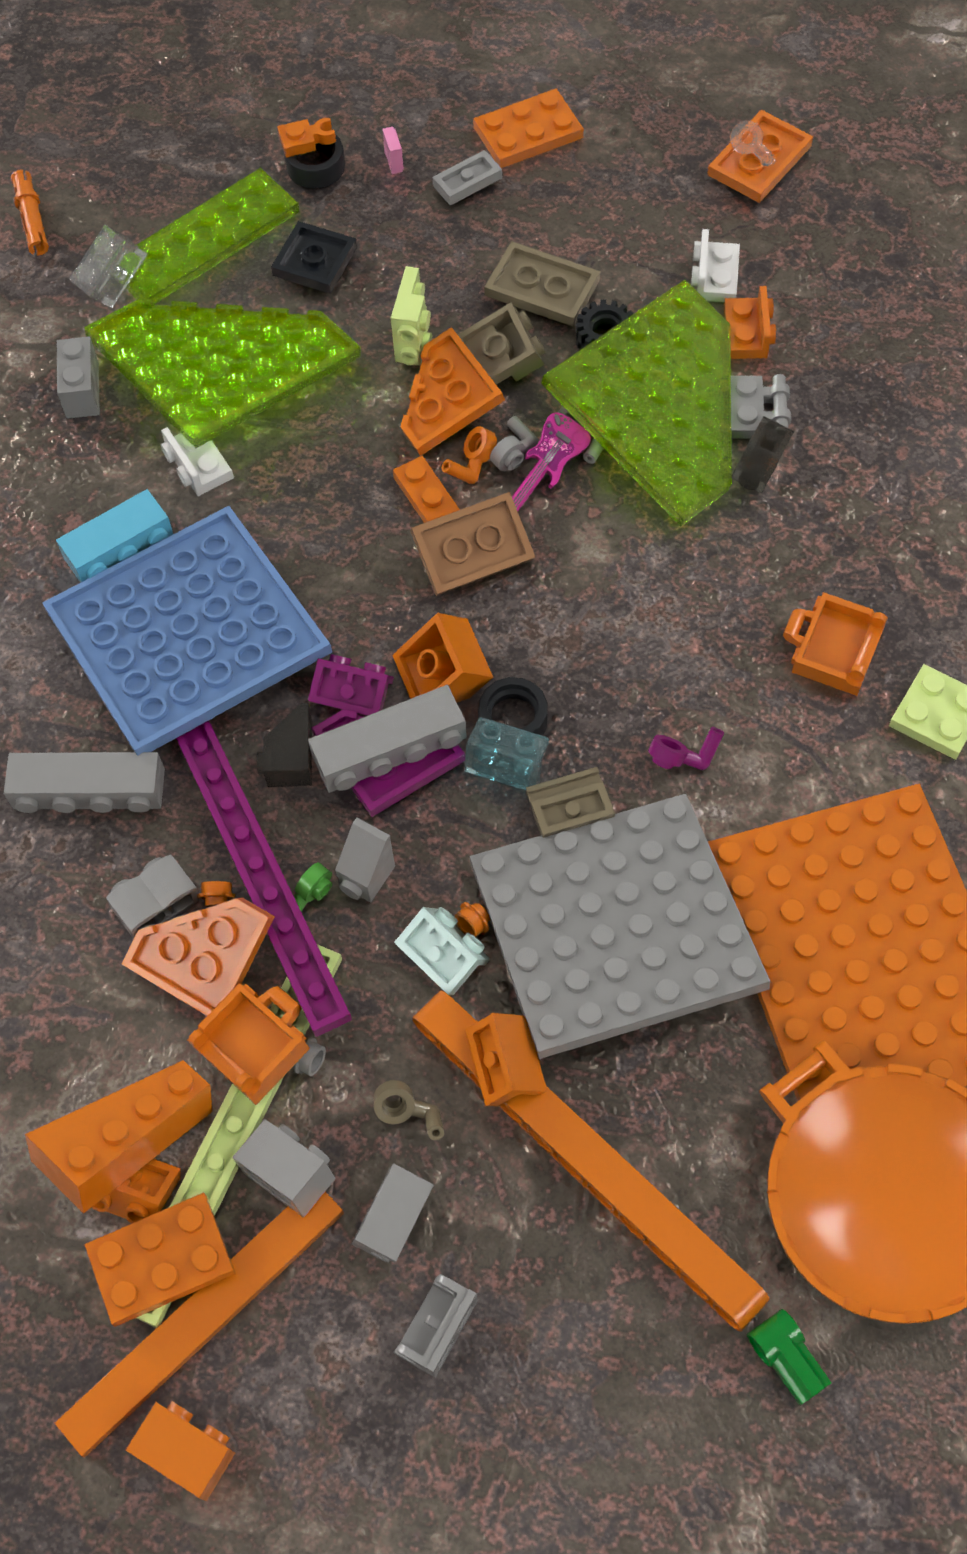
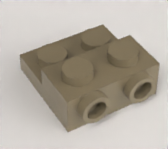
M511 302L458 334L495 384L510 376L515 381H518L545 365L541 355L545 354L546 351L537 335L531 337L529 330L534 328L531 320L524 310L519 313Z

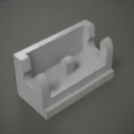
M393 1163L383 1179L351 1245L387 1263L389 1261L395 1263L434 1184Z
M440 1274L439 1277L437 1276L394 1354L436 1378L478 1302L477 1293Z

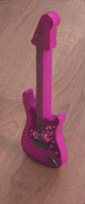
M559 412L551 413L543 425L539 443L525 454V459L535 458L538 462L512 496L517 511L520 510L546 473L550 476L549 488L552 489L560 479L564 465L581 454L590 444L591 436L588 431L572 418Z

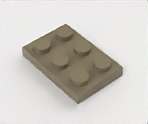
M511 241L486 283L484 293L489 298L507 304L511 302L515 307L574 327L578 314H581V310L588 303L600 281V271Z

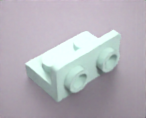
M423 907L394 943L445 993L454 995L477 966H485L490 961V958L483 952L485 946L479 939L470 933L465 935L455 926L458 921L449 911L442 907H439V909Z

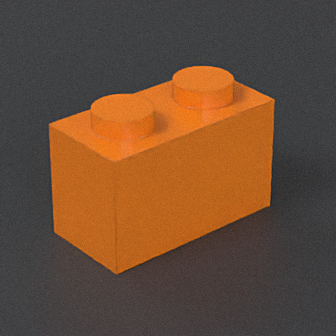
M171 1401L168 1408L155 1402L126 1451L207 1502L235 1455L234 1451L226 1447L230 1438L209 1424L204 1431L196 1428L189 1423L194 1415Z

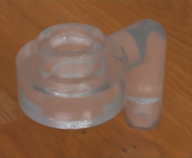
M742 121L734 126L731 131L730 141L732 147L738 153H754L760 159L763 166L775 164L776 157L762 143L763 132L757 123ZM746 131H750L753 134V141L750 144H745L742 141V135Z

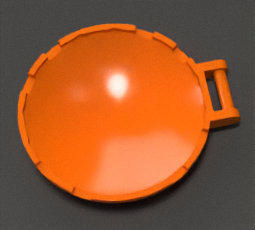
M823 1040L813 1048L814 1053L775 1084L768 1083L759 1090L762 1098L783 1123L770 1157L767 1192L772 1222L785 1253L798 1272L823 1296L838 1306L869 1319L902 1324L922 1323L938 1320L967 1308V1088L950 1078L945 1079L939 1075L924 1071L921 1067L887 1064L885 1066L866 1068L858 1067L850 1070L833 1048ZM825 1066L832 1075L794 1105L790 1106L784 1097Z

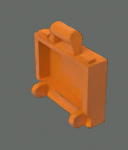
M823 592L822 596L818 595L813 611L804 609L793 610L783 632L785 640L797 647L791 663L794 664L792 673L858 696L888 617L881 612H874L873 609ZM804 621L810 623L805 637L798 635Z
M239 983L198 1025V1029L194 1030L187 1039L194 1049L255 1105L266 1096L310 1049L305 1042L307 1039L305 1035L293 1025L300 1014L301 1005L279 986L272 987L261 996H258L247 984L242 986ZM272 1002L285 1013L281 1019L267 1008Z

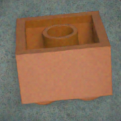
M437 612L392 655L410 699L448 684L458 703L471 698L493 678L467 618Z

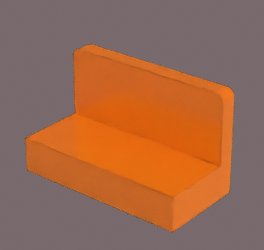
M492 1013L465 1029L485 1106H499L519 1094L540 1095L547 1091L537 1051L524 1015Z

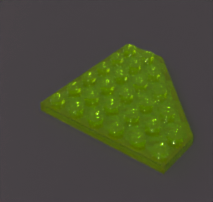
M683 280L543 375L541 384L680 527L730 489L732 485L730 323L686 280Z
M137 299L84 327L85 335L91 338L92 344L195 448L200 447L361 357L360 346L322 311L308 310L307 315L289 314V309L262 307L261 312L244 311L243 305L217 304L216 309L199 308L198 302L171 301L170 305H155L152 299Z

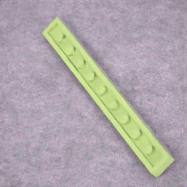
M317 945L332 977H334L342 961L341 954ZM286 977L281 989L299 1003L289 979ZM274 1003L272 1004L270 1010L281 1019L285 1013ZM301 1007L300 1014L293 1025L305 1035L310 1024ZM283 1078L257 1105L248 1099L236 1086L231 1085L170 1207L204 1192L215 1216L239 1168L232 1157L261 1124ZM171 1303L143 1314L136 1319L157 1328L162 1323Z

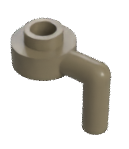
M391 1080L382 1083L375 1090L373 1095L374 1111L382 1122L400 1124L411 1116L425 1119L430 1139L439 1140L444 1136L439 1108L436 1105L415 1100L411 1088L406 1083ZM393 1095L400 1096L398 1100L393 1102L386 1099Z

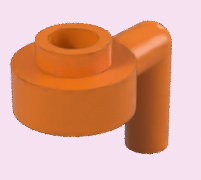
M482 426L472 429L464 442V454L469 458L468 466L465 467L450 459H446L442 464V471L468 484H475L478 481L482 463L490 459L491 452L497 445L495 433Z

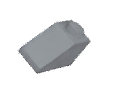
M356 817L352 823L335 872L338 884L340 885L339 888L343 893L353 899L358 900L361 897L371 903L395 867L393 850L389 834Z

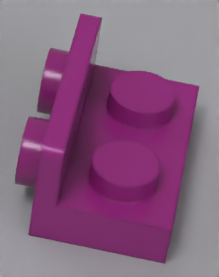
M330 654L329 661L320 658L317 660L308 701L343 710L355 711L364 715H371L383 710L389 683L393 684L394 677L385 674L386 667L365 662L364 669L350 666L352 660L350 658Z

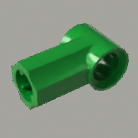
M780 1309L747 1333L748 1340L757 1355L768 1367L772 1366L800 1406L832 1383L805 1346V1338L799 1326L784 1309Z

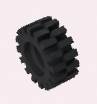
M606 299L600 300L599 306L594 301L590 303V309L585 306L581 310V314H578L576 345L578 349L581 348V354L584 357L589 354V360L593 362L598 357L601 364H605L607 358H610L611 363L617 362V356L623 360L626 358L627 352L631 353L633 350L636 318L634 319V313L631 310L627 312L626 305L622 304L620 307H617L618 301L612 300L611 305H606ZM608 327L616 330L618 333L611 336H602L594 331L598 328Z

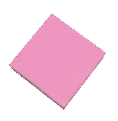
M393 126L383 128L384 150L391 173L403 172L402 147L396 130Z

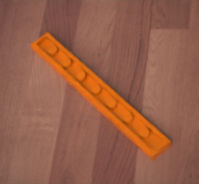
M326 1191L304 1218L287 1206L230 1259L236 1274L196 1291L55 1422V1425L81 1457L85 1458L344 1214V1211Z

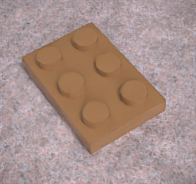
M510 492L412 527L410 530L436 596L529 562L535 558Z

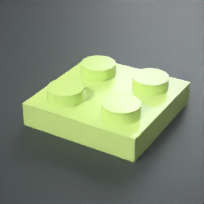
M923 664L893 715L889 727L956 760L967 741V685Z

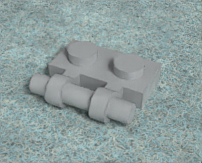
M774 375L771 387H763V376L728 377L729 438L763 439L765 428H775V435L778 437L788 435V425L791 423V411L787 409L790 388L786 384L785 375ZM764 403H773L774 410L764 411Z

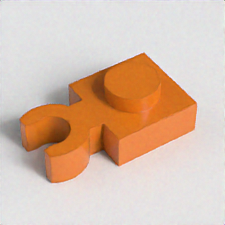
M330 118L319 119L313 125H309L308 119L277 126L278 136L286 158L316 151L315 144L317 143L330 145L336 142L334 129L332 130Z

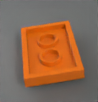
M557 88L473 118L475 131L501 168L580 140L584 136V128Z
M761 109L708 165L707 175L760 203L810 149L813 136Z
M204 1192L84 1244L110 1322L114 1327L236 1274L210 1203Z

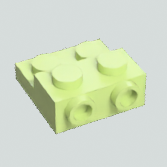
M405 267L391 315L395 362L421 366L423 346L432 340V333L427 332L430 325L431 312L427 310L425 305V284L420 282L419 268Z

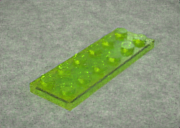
M260 167L107 263L109 272L145 309H148L300 212L299 204Z

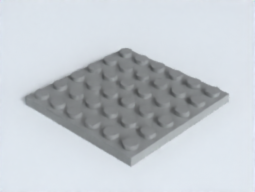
M686 794L615 814V817L568 831H562L543 838L541 835L469 856L473 873L486 910L490 916L492 927L523 1015L526 1018L539 1059L770 989L771 981Z

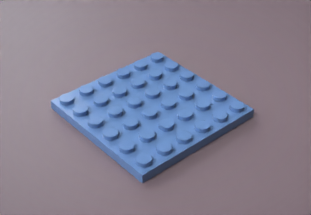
M230 506L42 602L49 617L137 756L143 752H152L316 662L318 658L321 659L332 653L329 641Z

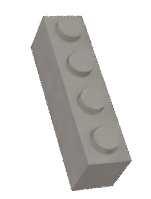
M447 684L308 739L313 760L328 793L335 790H347L358 781L370 776L378 777L385 775L393 767L405 762L414 763L420 761L428 753L438 749L455 747L463 739L467 738L466 721Z
M135 752L9 753L3 794L13 809L24 813H33L38 809H54L62 813H70L75 809H91L100 813L110 812L112 809L147 812L149 809H161L165 768L158 752H143L138 756Z

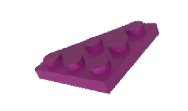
M341 710L312 727V732L315 737L365 716H359L358 712ZM459 745L449 749L441 748L428 753L420 761L414 763L405 762L395 766L385 775L378 777L370 776L360 780L351 789L369 815L373 817L466 761L465 753Z

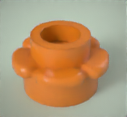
M207 881L201 883V893L197 894V898L205 900V907H213L234 899L235 894L232 893L231 882Z
M463 902L460 905L461 910L454 916L458 921V927L465 935L466 933H470L475 937L479 934L484 935L489 931L488 922L490 921V916L479 903L470 905L468 902Z

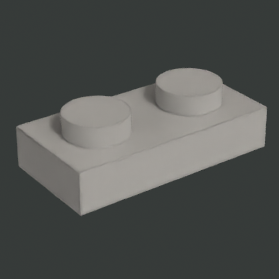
M483 150L433 176V187L451 206L502 179V168Z

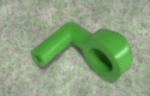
M320 862L313 864L302 875L295 887L294 898L301 911L308 902L314 899L317 901L323 899L333 885L330 881L332 872Z

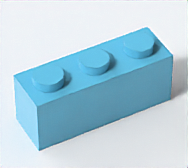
M146 489L56 539V542L64 560L81 583L174 533L169 517L149 490Z

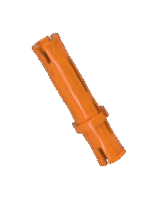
M17 170L11 175L16 196L14 197V203L21 214L28 250L34 255L35 245L37 256L43 255L49 250V245L38 208L40 199L38 193L34 191L31 174L25 171V180L23 170Z

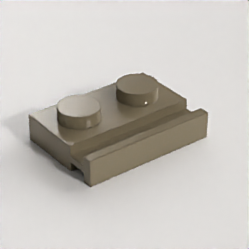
M598 767L526 787V796L529 799L537 827L543 838L615 817L603 781H601Z

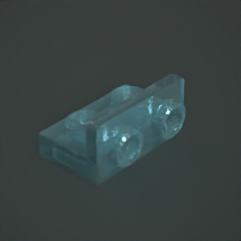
M480 717L466 744L465 772L526 790V787L539 784L542 759L548 747L549 738Z

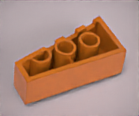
M182 1060L26 1133L25 1137L31 1162L84 1214L213 1112L210 1084Z

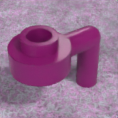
M711 727L699 753L688 750L685 745L671 737L655 735L648 752L653 757L652 761L665 769H672L673 766L680 767L682 764L699 770H705L709 767L724 736V732L716 727Z

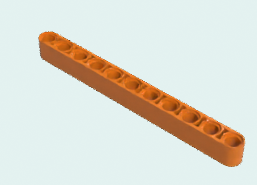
M440 990L412 1017V1021L430 1042L481 1089L465 1030L477 1023V1021L452 997ZM548 1087L547 1091L540 1095L519 1094L499 1105L508 1116L735 1330L742 1332L768 1303L770 1297L748 1273Z

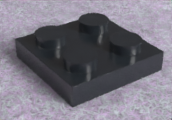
M298 221L271 266L272 276L331 294L357 249V240L347 235Z

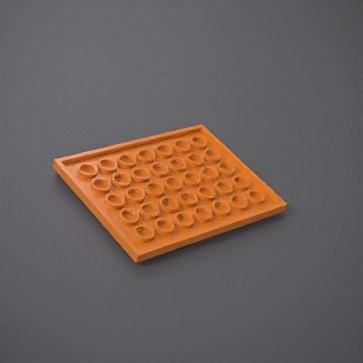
M920 783L708 841L771 981L769 990L757 994L787 1073L814 1053L813 1048L824 1040L833 1048L850 1070L858 1067L866 1068L885 1066L887 1064L921 1067L924 1071L939 1075L945 1079L950 1078L967 1088V890ZM825 1066L793 1090L797 1101L832 1075Z

